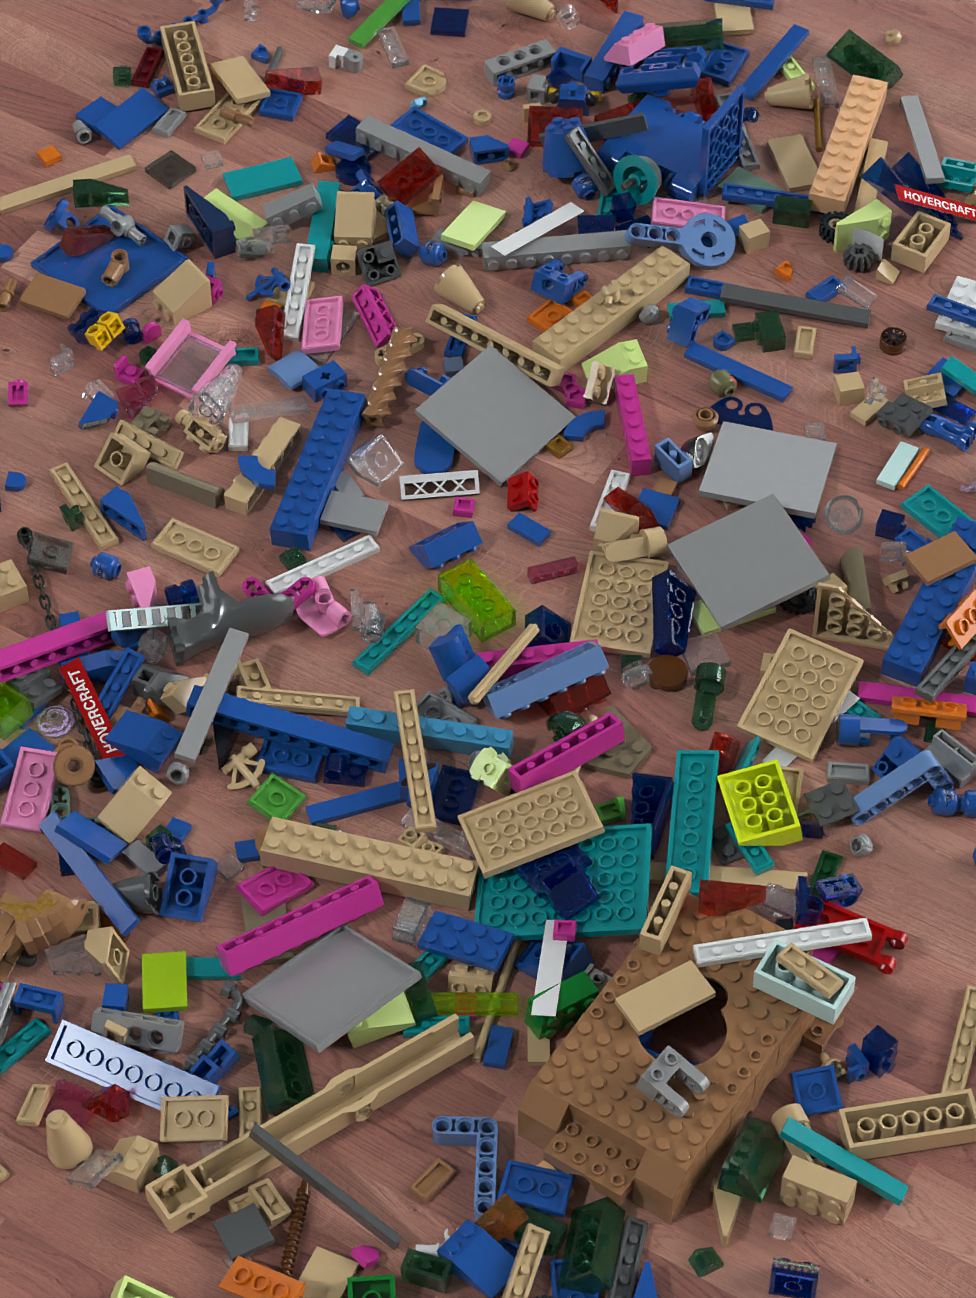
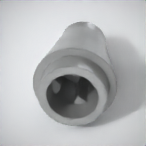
M80 120L73 123L75 140L81 144L88 143L92 138V131Z

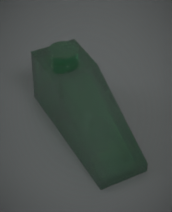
M94 179L73 180L75 208L130 205L128 189Z

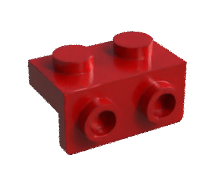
M529 471L508 478L507 508L510 512L529 506L533 512L537 511L539 481Z

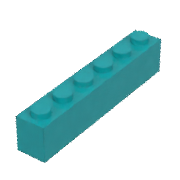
M318 181L317 191L320 195L323 209L312 214L307 244L315 245L311 272L328 273L329 265H331V252L333 245H335L333 239L337 191L343 190H340V182Z

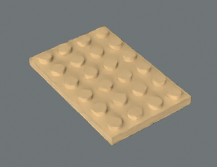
M590 551L570 642L597 639L603 652L650 659L669 562L646 558L611 562L605 558L604 552Z
M789 628L738 722L736 730L754 738L759 736L761 741L812 763L859 674L864 660Z
M576 770L457 816L484 879L605 832Z

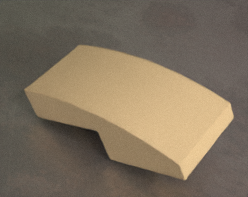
M411 826L397 839L399 845L440 854L445 853L443 846L428 840L424 832L415 833V828Z

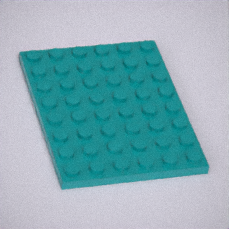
M651 823L603 826L605 832L486 879H484L479 867L475 922L514 933V941L543 940L546 920H577L575 938L640 934L648 916L652 840Z

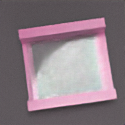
M183 318L146 364L145 369L148 370L151 381L198 403L200 397L231 357L236 356L235 347L237 344L229 340L224 347L192 332L190 322Z

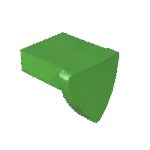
M617 796L613 800L594 805L603 826L626 820L623 796Z

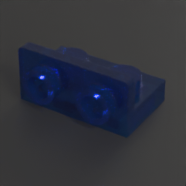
M577 215L578 234L615 231L614 215Z

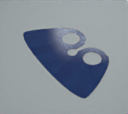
M736 397L723 398L710 406V408L718 413L719 419L717 424L722 425L723 421L773 431L770 414L763 404H748L744 409V415L738 413L742 410L743 403ZM729 400H734L738 403V407L730 409L726 406V403ZM752 406H758L762 411L760 414L754 415L750 413L749 409Z

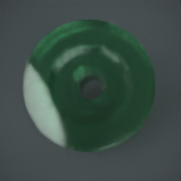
M151 346L143 348L139 352L141 364L146 366L157 350Z

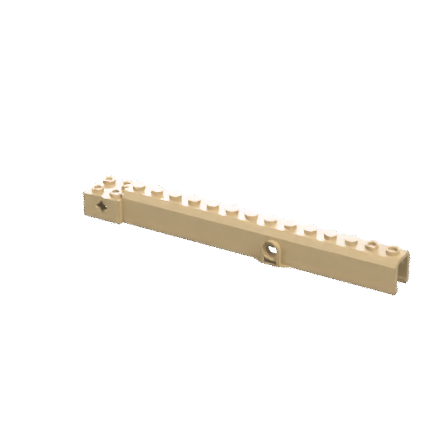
M455 1013L365 1066L348 1069L329 1081L325 1089L260 1125V1127L296 1155H299L350 1124L366 1120L374 1110L474 1053V1036L471 1032L463 1037L459 1035V1017ZM250 1132L193 1165L187 1167L184 1163L146 1185L147 1201L168 1231L173 1233L209 1212L211 1205L283 1163L249 1137Z

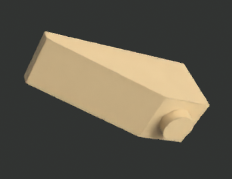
M720 1171L718 1179L714 1178L712 1181L710 1192H713V1206L721 1246L726 1248L745 1193L747 1179Z

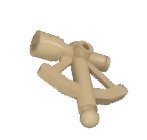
M251 742L242 747L241 753L238 755L233 754L229 758L230 761L221 768L225 775L233 770L231 784L227 786L230 791L241 790L250 785L255 790H258L261 786L258 778L262 775L265 760L260 759L259 762L249 760L258 752ZM245 764L257 766L255 772L252 774ZM237 769L246 780L236 783Z

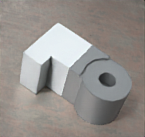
M335 45L329 54V68L336 69L338 66L348 69L350 72L358 73L363 69V55L355 50Z

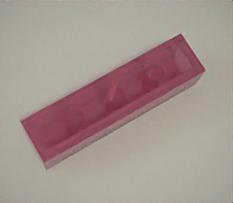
M575 556L527 567V576L531 584L579 573V564Z

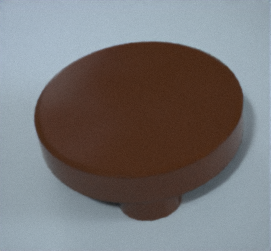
M673 655L655 657L647 667V678L650 682V687L655 690L680 691L688 678L686 663Z

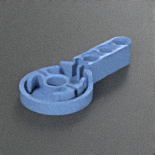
M702 213L692 217L682 228L633 223L624 235L625 241L630 245L660 248L663 245L669 250H678L683 258L686 257L693 265L703 269H714L725 264L732 256L736 244L731 226L723 218L710 213ZM631 231L636 232L638 237H635ZM649 233L654 234L656 239L651 238ZM667 236H671L674 241H670ZM701 237L710 238L713 246H704L701 242Z

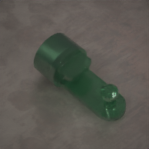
M704 662L696 667L694 679L696 694L691 722L693 727L699 731H707L711 727L716 696H719L724 691L727 671L720 664Z

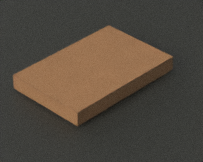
M37 272L19 299L21 305L69 320L86 294L85 288Z
M955 531L905 554L904 558L927 586L976 563V555Z

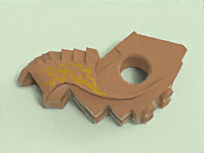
M52 888L38 892L36 901L32 902L5 892L0 898V961L6 951L7 954L0 963V983H4L7 980L23 950L29 955L38 954L39 950L48 949L51 945L60 944V940L71 937L79 928L86 915L87 899L82 897L70 899Z

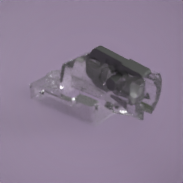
M289 224L252 229L253 237L236 240L238 260L274 254V244L291 242Z
M358 588L350 589L353 631H360L362 640L366 643L380 642L384 632L386 616L380 613L375 602H363V596L359 597Z

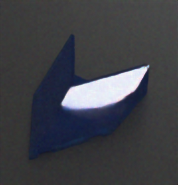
M907 152L892 168L880 157L860 176L909 216L913 217L917 211H921L951 224L949 235L959 240L963 239L962 233L957 230L958 224L953 214L899 200L895 184L945 198L944 193L936 184H926L920 164L910 152Z

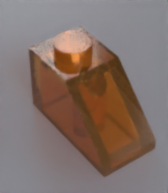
M504 1193L475 1224L484 1229L493 1239L513 1234L529 1216Z

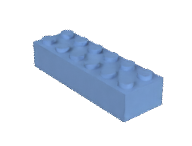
M590 640L495 683L483 697L488 712L492 716L505 719L512 715V711L517 709L519 711L525 710L530 707V703L545 701L549 698L548 695L554 692L556 694L562 693L572 684L580 685L586 682V678L592 675L594 677L600 676L605 673V669L610 667L601 646Z

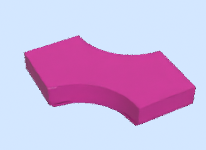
M565 372L560 385L553 386V389L560 391L565 396L566 406L585 410L588 402L584 398L585 389L577 384L576 374Z

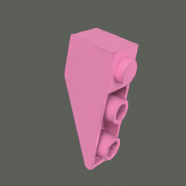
M150 566L127 572L128 581H125V587L127 592L132 594L130 597L133 607H154L157 588Z

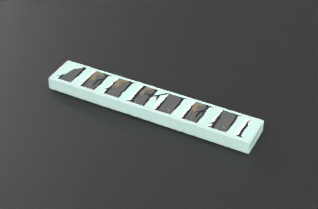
M201 604L106 611L108 632L168 627L167 618H193L201 611Z

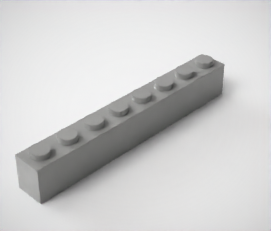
M367 115L356 127L357 142L431 176L436 177V174H443V181L456 187L460 185L462 189L471 194L475 192L477 197L490 185L491 171Z
M627 230L540 237L505 256L491 247L500 241L481 242V257L484 271L541 267L554 259L565 264L631 259V245L624 238Z

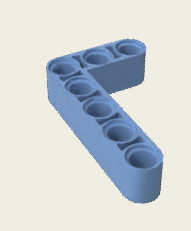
M925 750L854 796L853 799L860 812L849 817L854 825L859 826L927 781L934 790L936 788L953 789L954 783L932 752Z
M439 1116L432 1122V1138L436 1144L444 1146H477L474 1219L479 1226H489L495 1219L498 1147L497 1122L489 1117Z

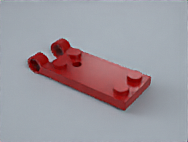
M810 894L794 929L866 917ZM867 918L872 940L831 947L876 966L884 974H892L897 965L896 959L880 952L886 941L895 949H904L908 936L903 931L892 929Z

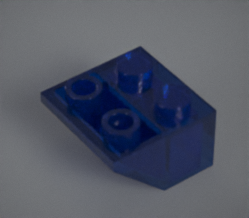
M572 857L536 881L541 897L563 920H570L600 899V895L585 871Z

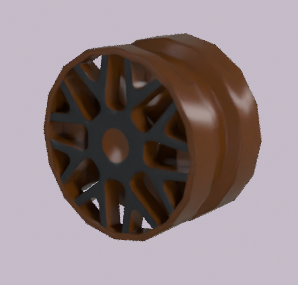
M898 327L884 329L880 336L879 346L881 351L892 356L902 354L906 348L907 335Z

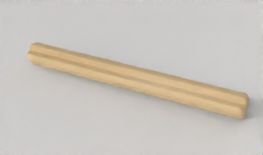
M529 624L469 694L468 699L471 704H478L537 635L539 628L536 624Z

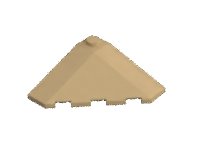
M818 583L812 637L888 650L895 637L891 631H888L881 625V622L863 609V606L845 593L844 589L839 585Z

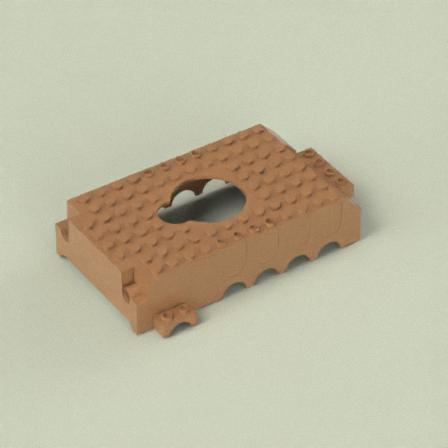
M717 892L710 899L702 896L698 898L688 893L661 955L658 956L639 949V935L634 941L633 950L610 981L607 982L586 1012L579 1018L576 1025L555 1049L541 1070L531 1080L518 1108V1136L544 1150V1161L568 1175L572 1172L582 1175L593 1185L595 1191L619 1205L623 1203L633 1189V1203L665 1222L672 1224L687 1204L688 1197L695 1184L701 1177L704 1176L706 1178L711 1171L712 1164L719 1151L725 1144L728 1143L730 1145L735 1138L736 1131L743 1118L749 1111L754 1112L770 1081L774 1078L777 1080L801 1045L819 1055L823 1053L833 1032L843 1026L845 1015L840 1013L836 1022L832 1025L753 987L754 971L763 958L699 967L698 969L705 979L713 980L722 985L728 995L727 1004L721 1009L727 1027L725 1042L718 1053L703 1063L693 1065L708 1078L710 1085L703 1094H697L678 1078L669 1079L666 1084L689 1104L690 1108L682 1118L672 1115L657 1101H651L635 1086L642 1074L656 1059L643 1048L636 1031L615 1004V998L690 960L696 965L692 950L693 945L785 931L784 928ZM813 950L804 951L806 954L813 956Z

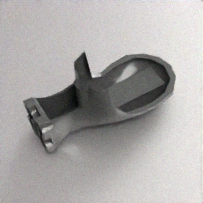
M214 571L207 573L202 578L203 584H199L196 587L202 608L195 617L189 619L167 618V634L174 663L176 666L184 665L202 652L222 644L229 627L249 633V637L266 634L285 625L292 617L295 605L292 598L281 593L265 594L238 602L220 589Z

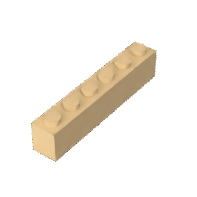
M280 417L276 423L272 424L270 432L267 436L263 437L260 446L253 451L252 456H258V461L263 467L268 470H274L277 473L301 439V424ZM240 473L235 476L233 484L224 493L225 508L247 516L265 489L253 485L250 480Z

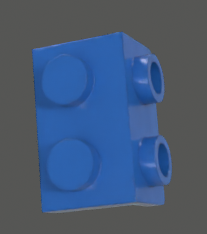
M527 197L523 206V227L525 228L552 213V200L548 199L533 203L531 198Z

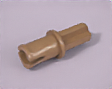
M225 106L220 109L219 116L231 120L234 124L240 123L251 127L254 123L252 116L241 113L240 110L235 111Z
M7 278L4 288L0 290V311L2 312L8 311L10 301L14 298L15 279Z

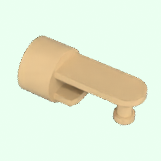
M661 527L642 529L639 533L631 534L629 539L605 543L602 546V551L605 558L611 562L639 557L646 559L661 557L667 553V537Z
M797 1103L783 1106L771 1118V1122L778 1135L788 1117L811 1129V1123L802 1106ZM780 1137L787 1145L792 1156L794 1155L824 1168L826 1167V1163L817 1158L812 1159L809 1153Z

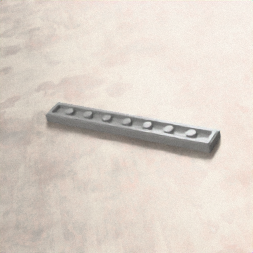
M918 95L900 96V104L926 184L944 183L945 177Z
M229 627L175 751L174 758L195 764L247 643L249 633Z

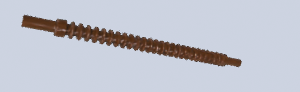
M303 1179L301 1186L296 1192L295 1209L292 1210L291 1226L288 1228L290 1232L287 1233L288 1238L286 1239L287 1243L284 1245L283 1261L280 1263L282 1267L279 1268L280 1273L292 1277V1268L295 1267L296 1251L299 1249L297 1245L300 1244V1233H302L303 1222L305 1221L304 1216L308 1209V1199L311 1195L310 1184Z

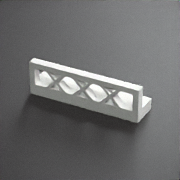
M478 470L399 476L401 500L480 493ZM474 478L475 490H466L461 484L466 479ZM458 479H463L460 483L456 481ZM447 480H452L457 484V487L452 492H447L441 487ZM435 481H443V482L439 485V484H438L437 482H435ZM427 482H433L438 486L433 493L429 494L422 489ZM413 483L419 489L413 495H405L404 484ZM460 487V488L463 489L464 491H456V490ZM439 489L444 491L442 493H436Z

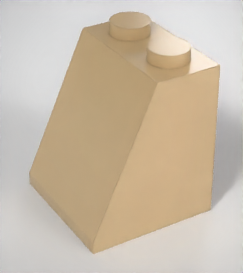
M337 191L334 230L335 245L357 246V250L372 246L377 222L374 192Z
M188 259L153 291L154 300H152L155 309L163 313L167 321L176 326L183 318L188 320L212 307L210 280Z

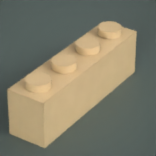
M674 866L670 867L640 932L639 949L658 956L661 955L691 888L692 872Z

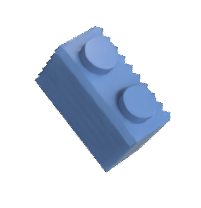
M669 438L655 444L654 462L673 481H677V484L692 476L693 461Z

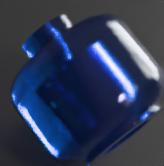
M754 107L744 108L743 121L757 122L759 112Z

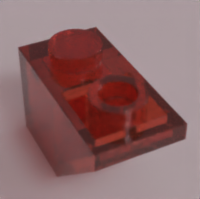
M113 1084L97 1091L83 1101L82 1107L106 1119L108 1122H119L130 1115V1092L117 1084Z

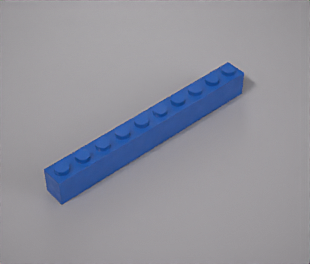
M194 685L187 702L186 716L191 717L204 686ZM228 693L224 694L212 722L215 725L384 774L388 768L394 747V742L352 731L348 728L311 719L304 715H297L287 710L273 708L266 704L249 701L246 698H239Z

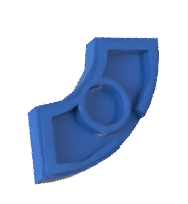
M606 410L590 411L577 416L567 425L563 438L570 441L583 442L584 437L589 432L604 429Z
M238 455L239 469L244 477L257 487L275 490L276 471L263 467L258 461V456Z

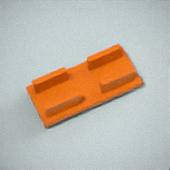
M976 587L968 592L958 603V607L952 613H949L938 625L939 629L946 628L952 637L948 645H956L958 650L962 649L976 634Z
M892 695L891 712L895 714L894 719L902 720L906 724L919 725L920 716L936 718V728L960 730L961 721H966L967 704L935 700L931 703L925 699Z
M238 1256L218 1287L241 1298H303L304 1293L302 1291L306 1284Z

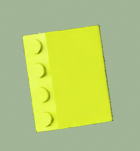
M778 759L717 776L739 846H784L803 840L801 826Z

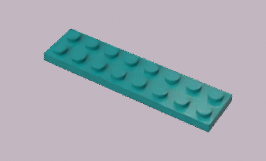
M677 750L666 875L671 866L692 872L689 893L696 897H708L719 750Z

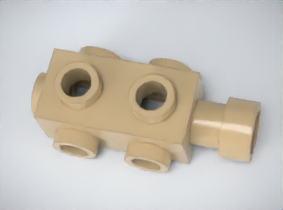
M182 409L177 413L175 421L181 426H185L183 432L187 434L186 439L192 443H199V449L208 454L210 452L218 453L222 449L227 436L222 433L220 427L214 424L211 425L208 422L209 419L204 415H191L186 409Z

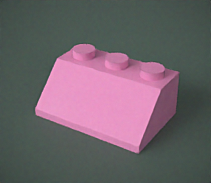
M647 23L641 29L633 31L629 36L621 38L604 56V61L632 66L665 46L663 26Z

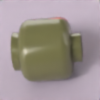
M722 369L716 370L710 375L708 384L709 388L719 398L734 394L737 381L727 370Z

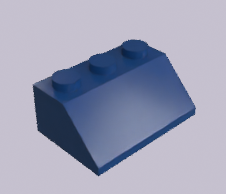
M474 521L457 522L408 547L424 568L436 570L443 567V562L447 560L452 562L461 557L460 554L464 552L471 553L477 550V546L483 542Z

